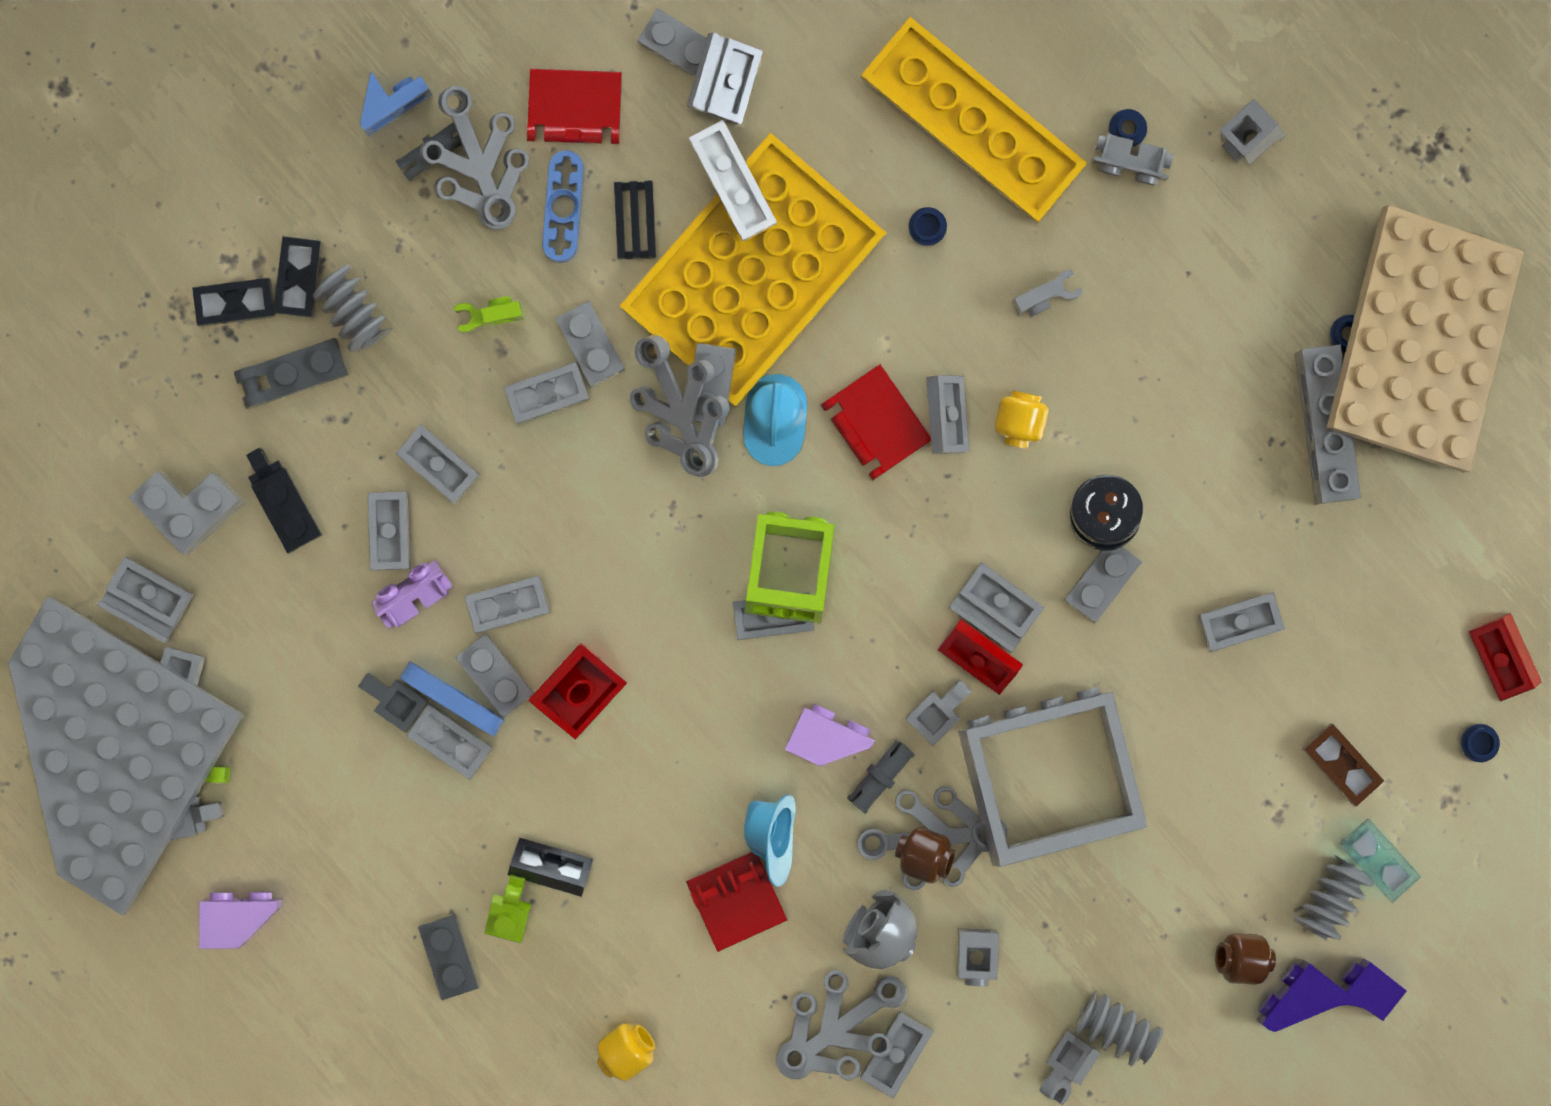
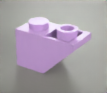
M814 704L812 710L803 708L785 750L818 766H822L872 748L875 740L867 737L870 729L849 720L847 726L833 721L836 713Z
M266 891L249 892V899H233V892H211L210 899H204L199 902V949L240 948L245 945L282 907V898L272 899V892Z

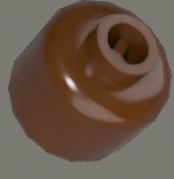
M918 827L908 837L902 835L896 847L895 857L900 859V869L903 874L933 884L940 878H947L952 868L956 851L951 848V842L945 835Z
M1234 933L1228 935L1217 946L1215 964L1217 971L1222 973L1224 979L1229 983L1256 985L1263 983L1268 977L1269 972L1274 970L1276 955L1262 935Z

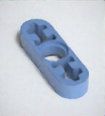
M568 150L556 153L551 158L548 169L542 246L546 256L555 263L569 262L575 257L578 250L584 165L576 153ZM564 159H570L572 166L577 167V172H571L569 175V187L577 185L576 192L569 189L553 190L554 184L562 186L563 177L560 171H556V167L563 165ZM562 196L572 199L575 205L573 213L565 218L556 216L552 210L554 201ZM551 222L559 225L574 223L573 230L565 228L564 238L567 243H571L570 249H564L563 255H556L555 248L549 246L550 242H555L558 239V228L550 229Z
M409 661L400 676L401 680L492 736L496 735L504 722V719L498 714Z

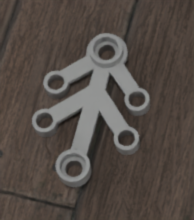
M461 86L447 87L440 93L438 105L443 114L452 118L467 159L444 149V146L438 141L423 143L419 151L420 157L425 163H439L475 179L481 195L459 187L458 182L452 177L439 178L434 184V193L442 200L453 199L477 210L478 218L484 226L490 229H503L510 225L515 217L516 208L511 195L521 171L529 163V157L524 150H508L503 158L506 170L496 188L491 173L507 135L514 130L515 121L508 113L494 114L489 122L491 133L482 152L467 114L472 106L470 93ZM452 94L459 99V105L456 109H451L447 104V99ZM500 117H504L508 122V127L503 132L498 130L496 122ZM430 145H434L438 149V156L434 160L428 158L426 154L427 148ZM514 153H518L522 158V163L517 168L512 166L510 162L511 156ZM445 181L450 182L453 188L448 196L441 192V185ZM493 203H498L501 207V214L496 218L490 214V206Z
M658 335L642 338L636 343L635 357L643 367L654 369L668 404L657 399L654 390L649 386L634 389L630 394V403L635 410H645L678 427L684 440L671 435L670 427L663 421L648 425L645 429V438L650 445L655 447L661 446L680 456L681 465L687 473L697 477L707 476L714 472L718 464V455L712 444L719 419L726 417L730 409L728 401L723 396L717 395L705 400L703 403V413L705 416L698 434L693 421L704 383L713 379L714 368L709 361L704 359L691 363L687 370L689 379L683 397L667 361L670 353L668 342ZM698 367L703 370V378L698 373ZM641 393L645 396V404L640 399ZM713 403H716L719 407L718 414L713 409ZM655 429L659 430L661 439L656 436ZM699 452L702 455L703 461L699 457Z
M939 787L934 793L935 804L943 810L949 809L968 826L950 828L921 804L918 796L913 791L903 790L899 792L895 803L901 812L910 813L929 830L948 837L951 846L953 844L969 843L952 865V867L960 871L959 879L955 882H950L946 878H942L943 882L948 886L955 887L960 885L964 880V873L982 851L989 852L986 840L980 836V830L982 829L980 816L959 800L956 792L951 787ZM942 791L952 793L953 799L950 804H940L938 796ZM905 794H910L914 797V805L909 809H905L900 805V799ZM1001 820L1002 827H1003V831H1004V835H1005V839H1006V837H1007V829H1006V826H1005L1004 822ZM869 828L859 835L857 847L863 857L876 860L883 857L887 850H895L902 835L908 837L911 832L885 835L879 829ZM870 836H875L880 841V846L874 851H870L865 847V841ZM903 874V882L911 890H919L926 883L921 881L918 885H910L907 881V875Z
M830 971L824 978L827 996L820 1033L809 1041L807 1040L810 1017L817 1010V1001L808 993L798 994L793 1000V1009L796 1012L792 1039L782 1045L777 1053L776 1062L780 1072L790 1079H802L808 1076L811 1071L839 1075L847 1081L858 1078L861 1073V1065L855 1058L844 1056L840 1060L817 1055L828 1046L870 1052L877 1058L887 1057L891 1053L893 1045L890 1038L886 1035L877 1033L873 1036H866L848 1032L881 1008L895 1009L905 1002L907 989L903 982L896 977L887 976L880 979L875 986V993L839 1018L843 993L848 989L849 981L841 971ZM835 976H840L843 979L842 986L836 990L831 989V979ZM887 985H894L896 987V994L892 998H885L883 996V989ZM804 998L810 999L812 1003L810 1010L807 1012L799 1010V1002ZM878 1039H884L887 1042L886 1050L881 1053L875 1052L873 1048L875 1041ZM795 1052L800 1053L802 1056L801 1063L798 1066H791L789 1063L790 1055ZM851 1061L855 1064V1071L851 1075H844L842 1066L844 1063Z

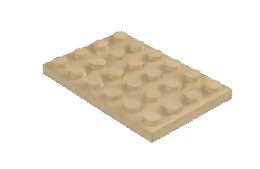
M1390 205L1382 207L1326 429L1462 473L1470 472L1524 251Z

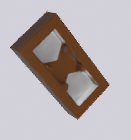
M1332 723L1302 748L1355 807L1384 782L1382 777Z

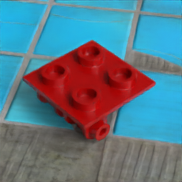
M753 852L686 881L692 900L700 912L717 952L788 921L760 857L753 854Z

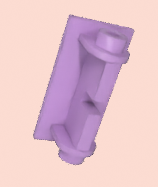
M435 559L429 564L422 563L410 571L408 578L398 585L391 584L383 588L376 595V599L372 601V605L376 615L380 616L388 629L394 625L398 628L419 614L412 601L419 598L424 607L428 608L448 595L447 590L453 586L445 574L442 575L439 564Z

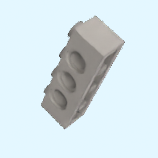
M1341 344L1302 349L1295 353L1315 505L1359 499L1361 494L1353 437L1326 429L1343 364Z

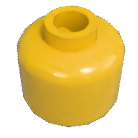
M1012 390L1011 396L1001 398L995 421V431L1006 437V445L1027 449L1028 442L1042 440L1049 413L1048 406L1041 402L1042 396Z
M621 1024L599 1041L597 1047L599 1055L597 1059L598 1066L609 1078L614 1076L621 1081L631 1080L652 1064L654 1059L653 1050H655L654 1040L641 1025Z

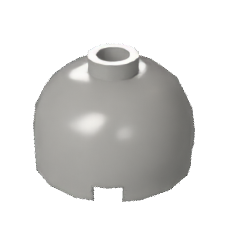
M883 890L874 894L872 898L876 902L868 910L862 905L849 922L843 936V942L848 945V949H843L844 953L856 962L873 969H885L896 965L900 961H906L913 954L916 947L915 940L917 938L918 923L914 913L902 898L889 890Z

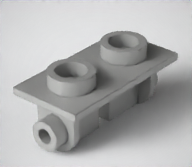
M1107 133L1106 137L1098 136L1095 150L1102 151L1101 157L1094 156L1091 159L1092 163L1099 164L1098 171L1115 176H1120L1121 170L1135 173V181L1157 186L1158 180H1168L1169 175L1161 173L1163 167L1170 169L1173 160V154L1168 153L1167 148L1141 142L1137 156L1130 155L1133 140Z

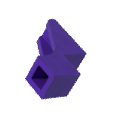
M1364 958L1360 963L1355 961L1348 967L1342 976V980L1345 983L1341 988L1309 962L1303 960L1300 965L1294 963L1286 971L1281 980L1285 984L1276 995L1270 993L1263 1000L1257 1010L1261 1014L1257 1021L1268 1030L1277 1032L1343 1005L1363 1008L1384 1021L1407 990Z

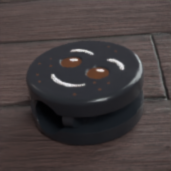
M1107 474L1098 475L1085 481L1077 489L1070 508V524L1074 534L1088 547L1100 551H1112L1127 545L1137 534L1143 517V502L1137 489L1124 478Z

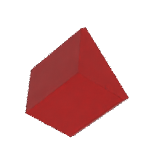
M580 643L528 701L576 740L622 690L627 682L586 644Z

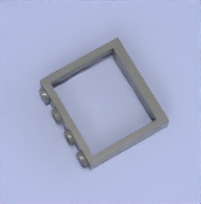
M1099 687L1077 692V700L1064 703L1063 696L1040 702L1042 709L1028 712L1026 706L1006 710L1004 711L1005 719L991 722L990 716L967 721L969 728L958 731L992 866L1002 867L1147 828L1113 692L1100 693ZM1099 708L1126 814L1007 846L980 739Z

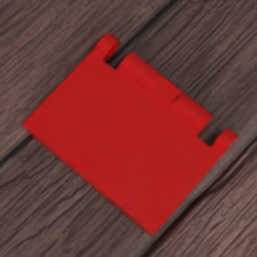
M530 69L527 141H535L536 126H545L544 142L602 144V130L612 129L611 144H619L622 72Z
M881 364L821 404L824 411L831 409L837 403L843 411L836 414L830 420L861 465L865 466L875 458L881 466L868 474L872 481L931 441L930 435Z

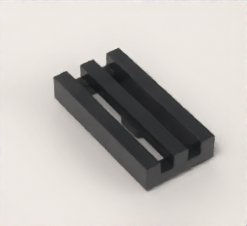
M653 181L614 182L618 260L656 258ZM645 190L648 250L640 251L638 191ZM623 191H630L633 251H625Z

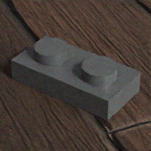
M454 914L418 926L441 1000L478 989L479 983L457 915Z

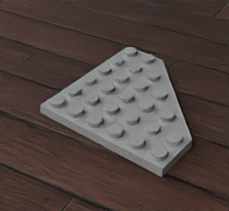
M47 596L8 664L58 876L117 913L126 915L244 714L55 598Z

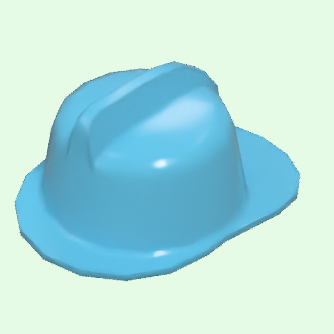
M782 374L766 375L748 393L743 429L744 445L749 454L759 463L768 466L784 465L793 460L801 450L805 435L807 401L806 394L801 385L793 378Z
M788 794L783 796L778 803L752 801L748 805L744 825V837L747 846L753 854L766 860L769 880L773 886L781 887L786 882L792 865L793 825L796 806L793 796Z

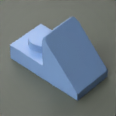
M370 73L360 121L361 127L368 136L432 96L431 91L421 76L415 80L412 77H408L400 81L393 87L395 93L388 97L374 74Z

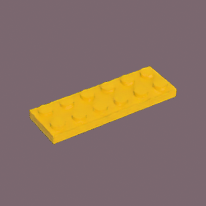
M911 16L861 74V78L1037 224L1087 165L1085 160Z

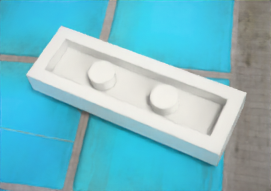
M721 120L689 137L691 145L742 241L744 242L776 225L777 221L724 121Z

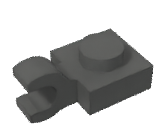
M368 673L358 685L362 690L380 701L374 712L405 733L428 702L426 698L398 679L389 688L382 681Z

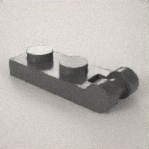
M336 338L234 372L237 384H242L245 393L242 399L246 409L255 408L349 375ZM267 376L271 388L260 391L256 379Z

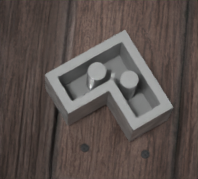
M156 471L129 497L177 550L185 555H190L245 503L219 474L212 472L186 496L165 473Z

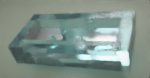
M1366 819L1339 843L1342 849L1370 877L1375 886L1392 903L1421 878L1417 871L1370 819Z

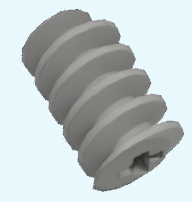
M348 264L322 280L318 284L319 287L314 292L313 297L316 301L326 300L322 306V311L325 314L335 313L330 323L333 327L344 325L339 332V336L341 339L353 338L347 348L350 352H357L379 342L393 328L380 330L379 327L386 318L384 315L372 318L371 313L377 307V304L374 302L363 305L362 301L368 295V291L355 292L353 290L360 279L358 277L345 278V275L351 269V266Z
M1336 855L1334 856L1341 865L1328 864L1326 866V869L1333 878L1319 877L1318 879L1319 884L1325 891L1311 890L1310 896L1317 904L1302 905V909L1308 915V918H1294L1295 922L1326 941L1327 938L1341 939L1342 936L1335 928L1336 924L1349 926V921L1343 915L1344 911L1357 913L1358 909L1351 899L1365 900L1366 896L1359 886L1373 887L1374 885L1367 874Z
M1097 990L1094 991L1078 1017L1075 1033L1080 1034L1088 1027L1090 1029L1088 1041L1091 1043L1101 1035L1103 1036V1050L1109 1048L1113 1043L1117 1045L1116 1058H1120L1128 1051L1130 1053L1128 1065L1131 1067L1140 1059L1143 1060V1064L1147 1063L1157 1048L1164 1029L1157 1026L1149 1032L1150 1021L1144 1018L1136 1024V1012L1131 1010L1123 1016L1124 1005L1118 1002L1109 1008L1110 997L1104 994L1096 1000Z

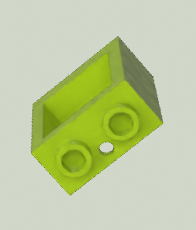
M776 511L768 512L766 515L758 514L745 613L821 624L835 524L827 523L825 519L819 517H806L804 520L789 518L787 514ZM765 533L823 541L815 595L758 587Z

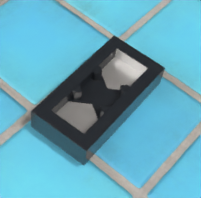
M282 236L273 308L274 314L304 318L314 317L316 300L313 294L318 285L323 242Z
M270 278L192 287L196 323L199 327L275 318Z
M519 837L509 866L508 876L526 878L525 881L582 897L593 859Z

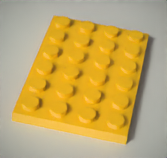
M771 132L745 162L777 224L743 242L718 194H716L619 306L651 335H658L664 338L669 344L670 351L688 367L691 363H694L697 343L737 349L729 403L735 408L887 234V232Z

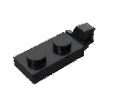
M260 447L247 454L246 456L255 471L254 474L248 477L252 484L251 488L286 552L290 554L323 536L287 468H283L279 460L271 464L264 450L260 449Z

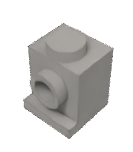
M1255 99L1248 103L1219 130L1227 140L1222 147L1236 162L1244 158L1249 165L1278 139L1281 141L1286 136L1277 122ZM1258 134L1248 144L1246 143L1248 135Z
M958 928L957 977L965 979V985L988 986V979L997 980L999 933L997 930ZM974 950H980L984 954L982 962L978 964L972 963L969 959L970 953Z

